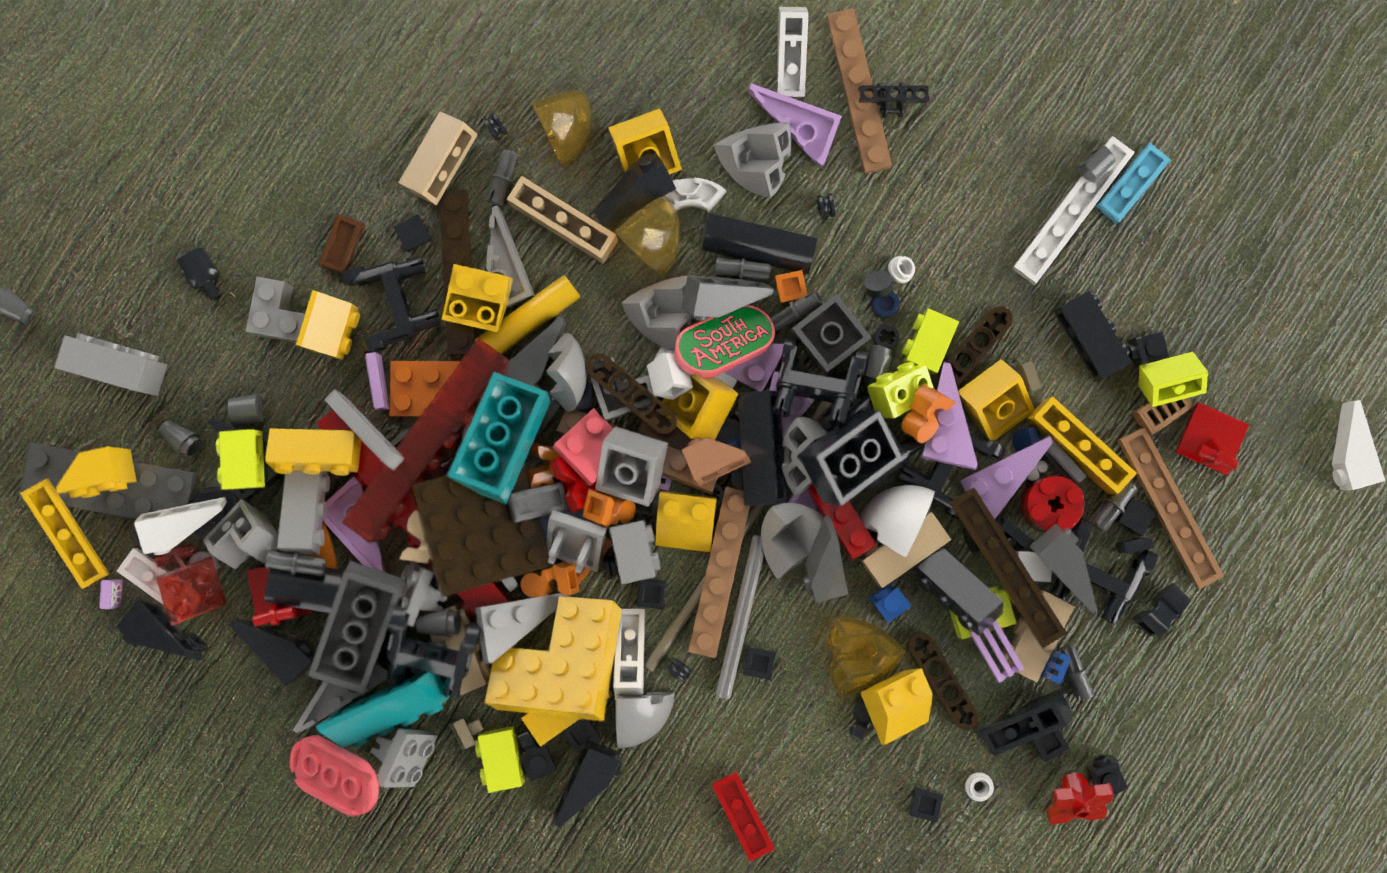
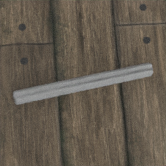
M760 535L752 537L718 681L716 696L723 699H730L762 566L764 552Z

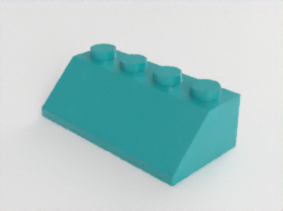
M494 372L447 476L480 495L506 504L549 407L550 399L547 391Z
M425 671L422 674L406 679L403 684L392 685L340 708L316 727L320 733L343 748L353 743L355 747H358L370 741V736L378 733L379 737L392 732L395 729L394 726L399 723L407 726L419 719L418 715L426 712L427 716H430L442 710V704L448 698L442 694L444 684L439 674Z

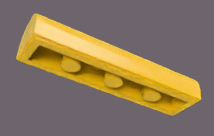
M562 275L503 318L498 332L487 330L477 337L475 341L487 358L493 362L581 297L567 277Z
M49 478L20 493L81 589L109 574Z

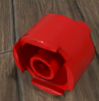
M1060 476L1042 477L1026 486L1020 498V508L1027 523L1038 531L1047 532L1055 524L1063 531L1067 527L1071 530L1082 517L1084 495L1082 490L1067 478ZM1048 500H1053V503L1056 504L1055 509H1051V506L1048 505Z

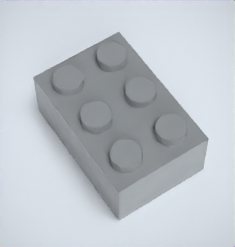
M77 333L76 338L64 335L54 368L133 391L158 396L168 364L158 362L159 356Z

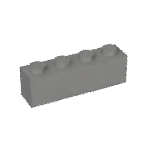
M292 470L291 474H285L277 548L281 552L288 554L299 552V555H319L320 546H323L325 541L322 522L323 519H326L328 511L327 503L325 502V493L330 489L328 471H320L318 475H310L302 471Z

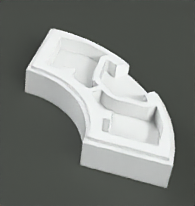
M706 179L673 180L676 190L653 203L669 216L684 207H697L709 213L726 193V190Z

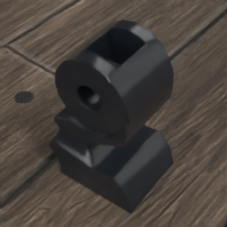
M1174 583L1169 584L1153 598L1154 608L1152 610H1143L1132 619L1150 636L1162 637L1170 630L1171 623L1178 619L1177 615L1189 605L1191 599L1178 589Z

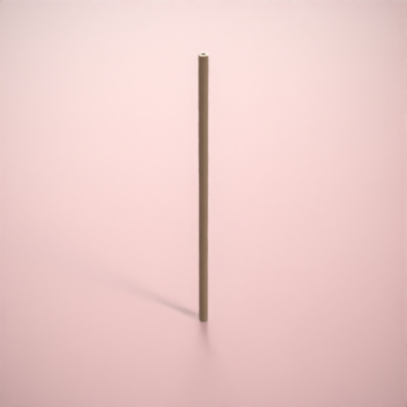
M822 401L810 419L819 422L826 416L833 403ZM752 505L750 507L743 538L765 505ZM705 575L644 666L653 672L698 606Z

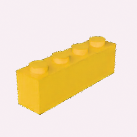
M1054 397L1044 399L1026 419L1031 425L1036 426V429L1043 436L1049 434L1073 462L1108 495L1119 494L1137 474Z

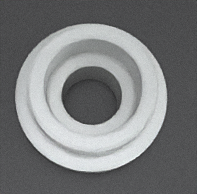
M897 256L889 262V274L895 282L904 284L912 279L915 273V265L910 258Z
M976 772L967 778L965 790L971 799L985 801L991 797L994 785L988 775ZM977 782H983V788L980 791H975L974 785Z

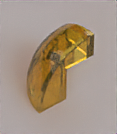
M582 91L563 92L532 103L561 167L568 165L582 152L591 134L592 109L586 93Z
M662 196L643 207L615 231L634 253L661 274H664L669 269L679 250L680 221L675 207L667 196Z
M835 617L831 624L827 647L832 648L833 663L828 665L840 697L853 694L873 684L887 674L906 654V651L895 639L868 622L851 617Z

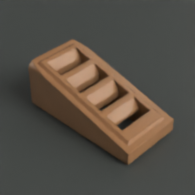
M1189 398L1181 400L1184 404L1182 407H1179L1176 401L1170 402L1175 410L1173 413L1170 412L1166 404L1159 405L1166 415L1165 418H1162L1156 407H1152L1147 402L1133 411L1132 415L1141 428L1145 427L1149 435H1153L1190 410L1194 405ZM1149 410L1158 421L1154 424L1147 412Z

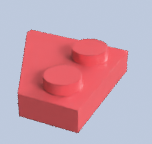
M593 408L560 438L552 448L591 486L596 481L603 441L613 428Z

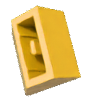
M454 264L442 320L498 332L508 305L513 278Z
M104 447L79 453L57 485V493H67L70 498L80 496L82 498H89L100 495L101 491L110 490V492L128 489L127 484L137 482L131 449Z

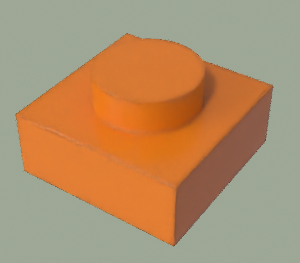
M802 270L774 277L780 304L788 303L792 300L797 301L807 294Z

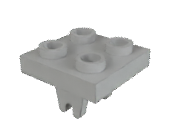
M553 510L549 517L546 546L550 556L548 563L554 564L556 559H560L577 565L575 569L577 573H581L583 568L597 572L601 565L607 528Z
M411 561L410 565H406L402 572L401 578L405 579L396 604L408 608L407 613L410 614L408 625L410 626L414 625L419 610L443 611V608L437 605V601L447 600L446 596L441 597L439 590L430 585L434 572L424 563Z
M398 729L395 738L392 740L377 737L376 742L380 744V749L372 748L371 752L383 763L377 774L378 785L381 787H414L422 776V769L427 758L434 750V743L438 735L430 730Z

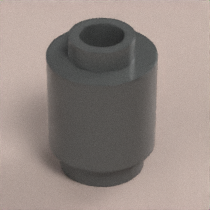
M879 345L870 346V350L866 351L869 353V364L866 376L862 377L864 379L863 384L869 386L876 382V377L889 373L893 360L891 357L892 350Z

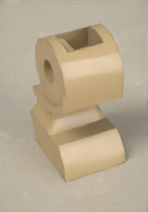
M416 510L408 519L407 530L421 541V545L419 548L408 547L402 552L400 559L431 563Z

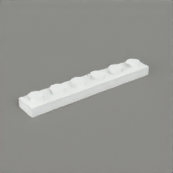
M1115 137L1109 138L1104 145L1113 153L1116 159L1115 163L1095 183L1086 180L1083 176L1079 178L1013 266V270L1033 285L1039 281L1134 154V151Z

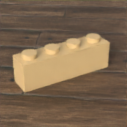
M523 176L520 177L507 198L511 207L602 264L605 263L618 242L616 234Z

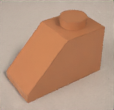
M697 438L687 444L688 447L682 449L693 478L700 486L751 463L745 451L710 438Z

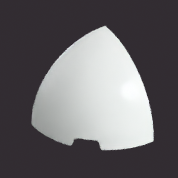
M914 485L892 487L873 497L861 511L860 519L866 528L877 532V539L881 543L906 557L927 515L935 491Z

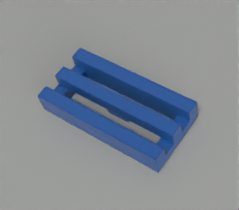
M1053 650L1041 676L1059 684L1060 682L1062 683L1071 660L1070 656ZM1056 657L1063 660L1061 665L1054 663ZM1052 668L1058 670L1057 676L1050 673Z

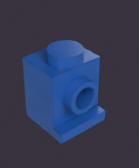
M892 583L880 588L868 597L883 620L888 623L911 607L901 591L893 586Z

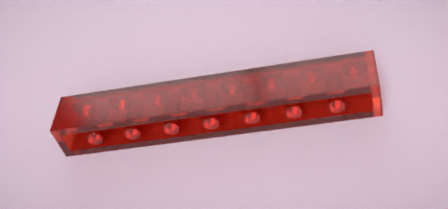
M478 338L396 448L404 457V460L395 469L384 464L342 523L369 543L376 542L377 540L382 541L391 529L388 525L394 517L399 518L406 510L408 504L405 502L412 494L410 486L425 482L422 479L428 471L433 472L442 460L439 457L445 448L450 449L459 437L456 433L462 424L467 426L475 415L473 410L481 402L493 373L504 376L509 369L507 366L509 360Z

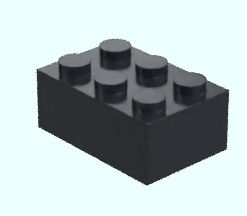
M877 410L857 411L846 419L844 428L835 427L798 454L822 503L840 506L903 459L880 411Z

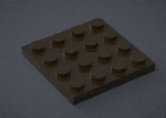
M524 465L511 494L530 490ZM448 476L410 486L441 597L552 566L551 563H548L549 553L538 517L513 523L508 501L504 504L480 495Z

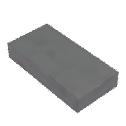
M1048 434L1041 436L1039 438V441L1049 437L1050 435ZM1051 437L1052 444L1044 455L1065 478L1073 483H1080L1087 476Z
M563 483L510 494L508 504L513 523L550 515L553 510L557 512L569 510L565 500L566 495Z

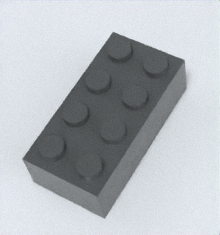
M350 561L343 574L308 676L364 694L405 579Z

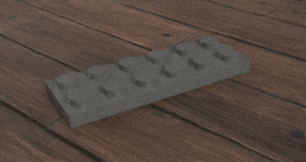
M30 443L20 493L49 478L56 489L77 455L81 452ZM133 461L137 482L127 484L128 489L116 492H110V490L101 491L100 495L89 498H82V496L70 498L67 493L58 494L68 507L137 519L144 513L188 505L193 498L197 473Z

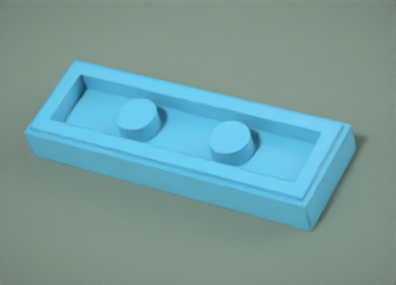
M1151 143L1147 144L1097 204L1096 208L1114 223L1118 224L1171 159Z

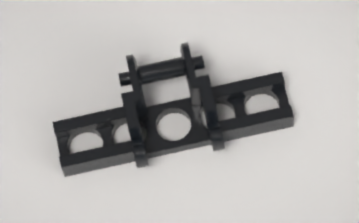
M879 82L877 85H861L858 88V92H860L859 103H877L881 107L879 112L882 118H886L887 114H897L898 118H902L905 113V103H927L929 101L928 86H905V83L883 85L882 82ZM891 89L898 91V98L891 96ZM864 92H873V97L867 98ZM906 92L912 93L911 98L906 97ZM916 92H924V98L917 97ZM887 102H896L897 108H888Z

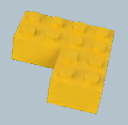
M559 596L549 651L509 648L492 663L485 703L496 710L604 721L622 609L612 600Z

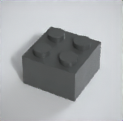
M837 294L794 326L790 332L799 341L800 346L823 375H826L871 339V336Z

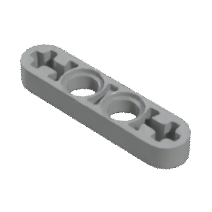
M334 389L325 398L329 406L387 466L395 469L404 460V457L341 392Z

